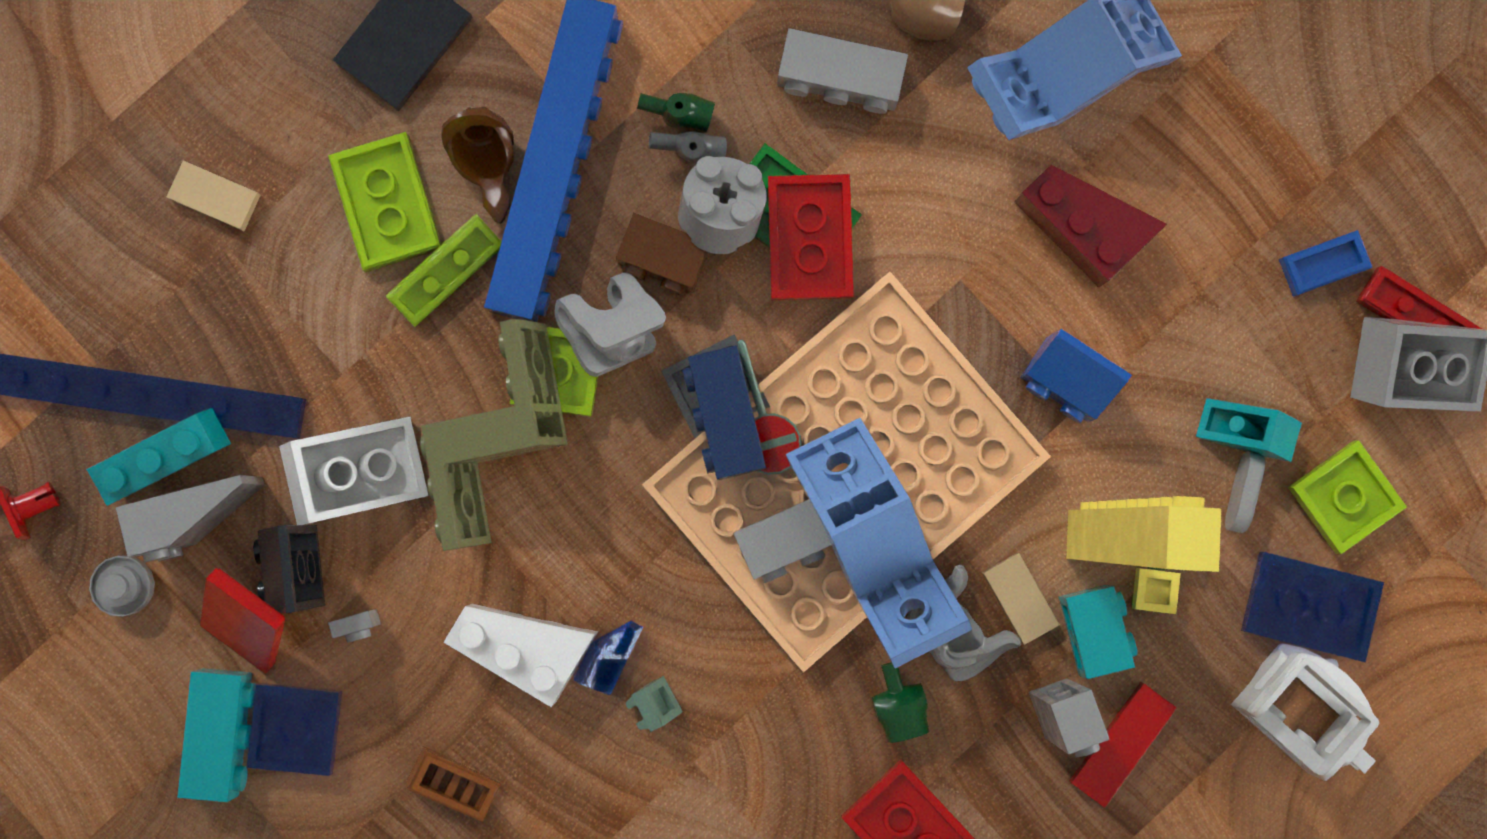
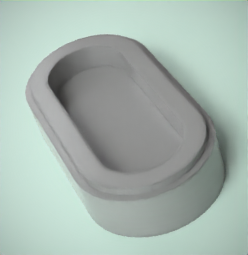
M1246 451L1239 462L1225 517L1226 530L1242 534L1248 530L1252 522L1265 471V458L1261 454Z

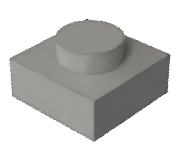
M377 609L328 622L332 638L345 635L346 641L349 643L370 637V628L381 625Z

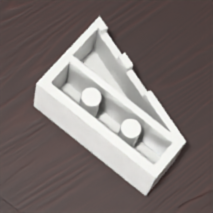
M470 604L464 607L444 643L552 707L557 702L598 631L581 629L553 621H545L521 614Z

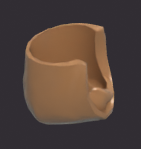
M890 0L892 20L902 31L918 39L940 41L949 39L955 33L963 13L965 0Z

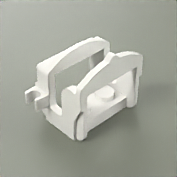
M1281 643L1265 659L1251 682L1231 705L1308 774L1327 781L1341 767L1349 764L1358 771L1360 769L1365 774L1376 760L1363 748L1367 743L1368 737L1378 727L1379 720L1373 714L1369 702L1361 689L1344 671L1338 668L1337 660L1332 658L1324 659L1305 648ZM1296 677L1340 715L1317 742L1300 729L1293 732L1283 723L1286 715L1273 705Z

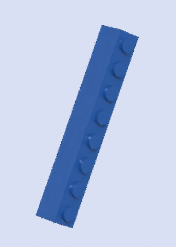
M566 0L484 308L490 313L537 322L539 315H546L551 293L545 290L549 276L556 277L561 260V253L556 252L560 237L566 238L571 223V214L566 213L570 198H577L581 186L582 175H578L577 170L580 159L587 160L591 149L592 136L587 135L591 120L597 122L602 107V98L597 97L601 82L607 83L611 74L613 59L608 58L611 43L618 44L622 32L623 20L618 19L616 5L597 0Z

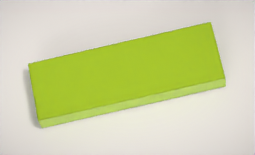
M475 214L386 295V298L416 327L499 251L502 241Z

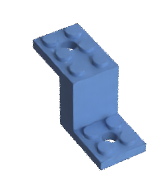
M1087 0L1019 49L980 58L967 68L973 77L972 84L974 89L982 98H985L993 112L995 126L1001 133L1006 135L1008 140L1059 125L1136 74L1168 65L1182 55L1150 0Z
M861 418L786 454L790 466L822 522L848 584L894 668L972 630L969 619L933 562L910 497ZM847 463L849 465L842 471L832 472V469L839 464ZM917 608L925 610L916 619L908 620L904 618L910 610Z

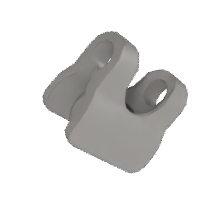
M623 272L610 278L607 295L613 309L599 310L593 308L577 294H570L556 301V322L570 342L579 363L590 376H601L651 354L655 349L656 340L651 332L663 327L666 315L655 299L646 294L632 274Z

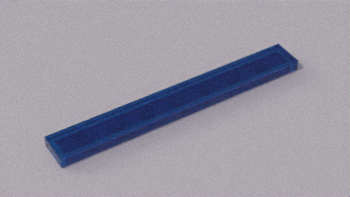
M0 354V395L174 421H182L196 413L212 408L223 428L300 439L306 404L305 398Z

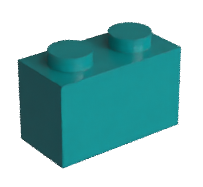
M1102 585L1058 596L1080 677L1091 679L1135 668L1133 656H1137L1138 651L1133 634L1126 632L1122 616L1127 615V607L1120 591L1116 592L1114 586Z

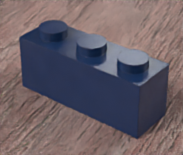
M737 345L689 356L690 367L684 368L683 374L688 393L696 391L700 406L699 408L692 409L697 432H706L709 448L702 449L707 474L715 472L717 480H722L766 469Z

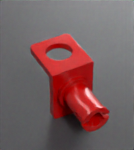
M50 482L17 497L11 495L8 488L0 485V504L16 538L24 541L31 538L25 525L27 523L26 519L61 505L59 497L54 496L56 491Z

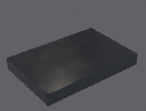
M379 0L333 58V61L397 111H400L473 17L471 13L453 0Z

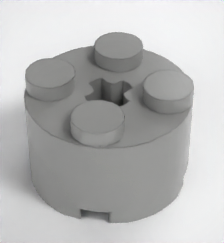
M705 156L697 161L696 166L691 169L685 179L678 211L679 225L682 231L684 229L692 238L691 242L695 246L710 253L729 254L737 251L738 247L754 239L766 203V189L761 171L752 164H746L729 157Z

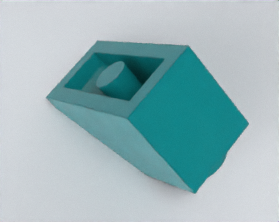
M1206 398L1196 437L1243 452L1250 451L1261 454L1263 457L1291 462L1302 422L1279 410Z

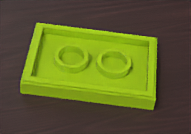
M406 132L328 155L364 272L434 252L442 245L411 142Z

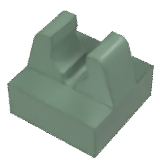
M664 676L633 693L632 697L626 702L628 709L637 706L643 717L641 721L636 723L638 729H649L650 732L664 726L683 712Z

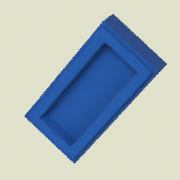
M1358 230L1279 259L1293 297L1373 268Z

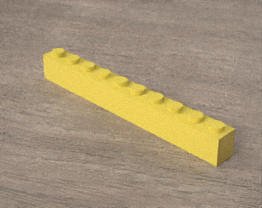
M1186 496L1081 502L1080 510H1068L1066 559L1161 569L1219 572L1221 509L1204 508L1205 498Z

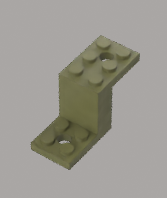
M521 319L500 322L502 333L498 338L499 348L503 357L507 360L509 375L506 377V388L510 398L514 400L515 406L421 426L423 436L421 437L420 447L424 458L428 462L430 474L428 492L431 499L435 502L437 514L435 533L438 540L442 543L443 551L492 543L478 463L568 445L547 325L544 323Z

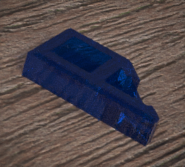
M631 620L591 642L573 680L587 688L611 695L643 626Z

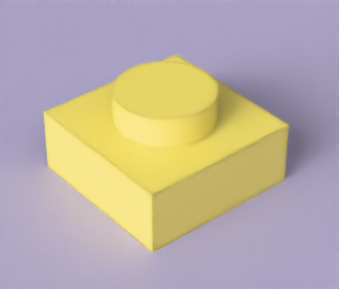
M1136 568L1132 609L1176 614L1181 573Z

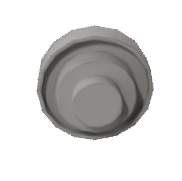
M115 556L105 559L95 568L90 578L89 590L92 601L101 611L110 616L123 617L138 613L149 604L154 594L155 581L152 571L143 561L136 557Z

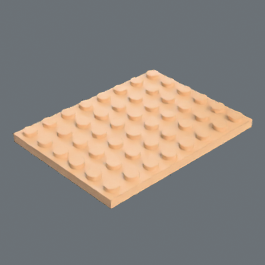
M888 272L758 384L760 393H764L770 407L765 408L766 413L782 415L792 421L801 435L802 446L861 418L910 497L932 559L936 558L1051 457L891 272ZM750 391L748 394L750 398L751 407L753 408L756 405L754 402L752 392ZM756 411V412H753L754 419H755V418H757L759 415H758V412H757V411ZM702 432L642 485L804 673L867 617L845 578L832 545L822 549L825 557L813 563L802 566L800 560L784 566L787 574L767 583H764L762 577L753 579L733 533L809 500L792 467L780 474L767 475L756 471L722 480H717L715 472L707 474L702 449L709 448L706 432ZM847 463L839 464L832 469V472L842 471L849 465Z

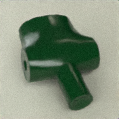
M640 93L637 109L662 115L664 122L670 127L693 128L707 133L715 102L692 93H676L670 96L668 100Z
M892 662L881 665L887 691L871 697L876 718L885 731L887 741L889 743H896L929 733L927 721L928 704L922 684L903 686L898 667L894 668Z

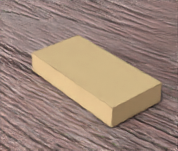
M186 161L182 162L167 194V198L242 231H245L261 196L251 189Z
M1016 553L982 572L1023 645L1060 625L1020 553Z

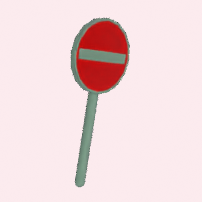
M741 339L737 342L759 415L755 418V423L766 469L757 472L767 475L780 474L791 468L786 454L802 446L801 435L796 425L787 417L775 413H766L746 343Z

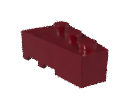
M1050 165L1014 201L1098 288L1110 281L1167 225L1159 219L1053 165Z

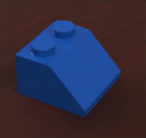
M1060 329L1045 338L1020 378L1028 383L1025 388L1030 393L1044 401L1048 397L1052 398L1062 405L1061 413L1071 420L1081 423L1083 419L1087 422L1096 420L1132 375L1063 329Z

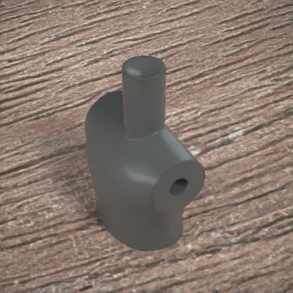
M694 131L680 132L677 135L650 132L649 149L675 151L680 157L696 165L697 161L705 156L725 157L727 140L725 136H714Z

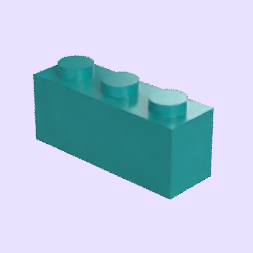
M209 408L86 470L106 506L209 456L230 445L231 442L214 410Z
M208 668L191 671L177 798L229 802L238 797L240 791H244L248 770L246 766H243L244 750L249 748L252 738V726L247 724L248 709L253 707L256 699V684L251 683L252 672Z

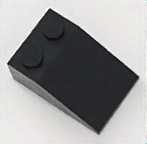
M281 525L258 530V539L253 544L254 558L257 564H261L262 580L258 582L257 587L258 597L279 613L298 612L325 606L317 525Z

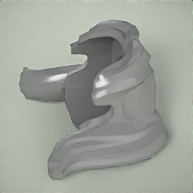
M963 565L955 566L953 573L945 579L956 599L963 592L968 582V574ZM960 605L969 619L972 630L929 652L934 660L944 667L950 679L964 681L983 671L1009 649L1021 646V639L1008 630L1001 631L989 638L985 637L981 628L972 619L967 609ZM920 608L910 610L907 619H916L925 610Z

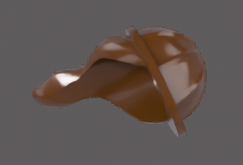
M468 107L466 110L451 116L442 125L441 138L443 147L458 173L471 183L480 186L483 207L496 223H502L510 204L509 195L504 186V178L514 161L513 131L503 117L488 108Z

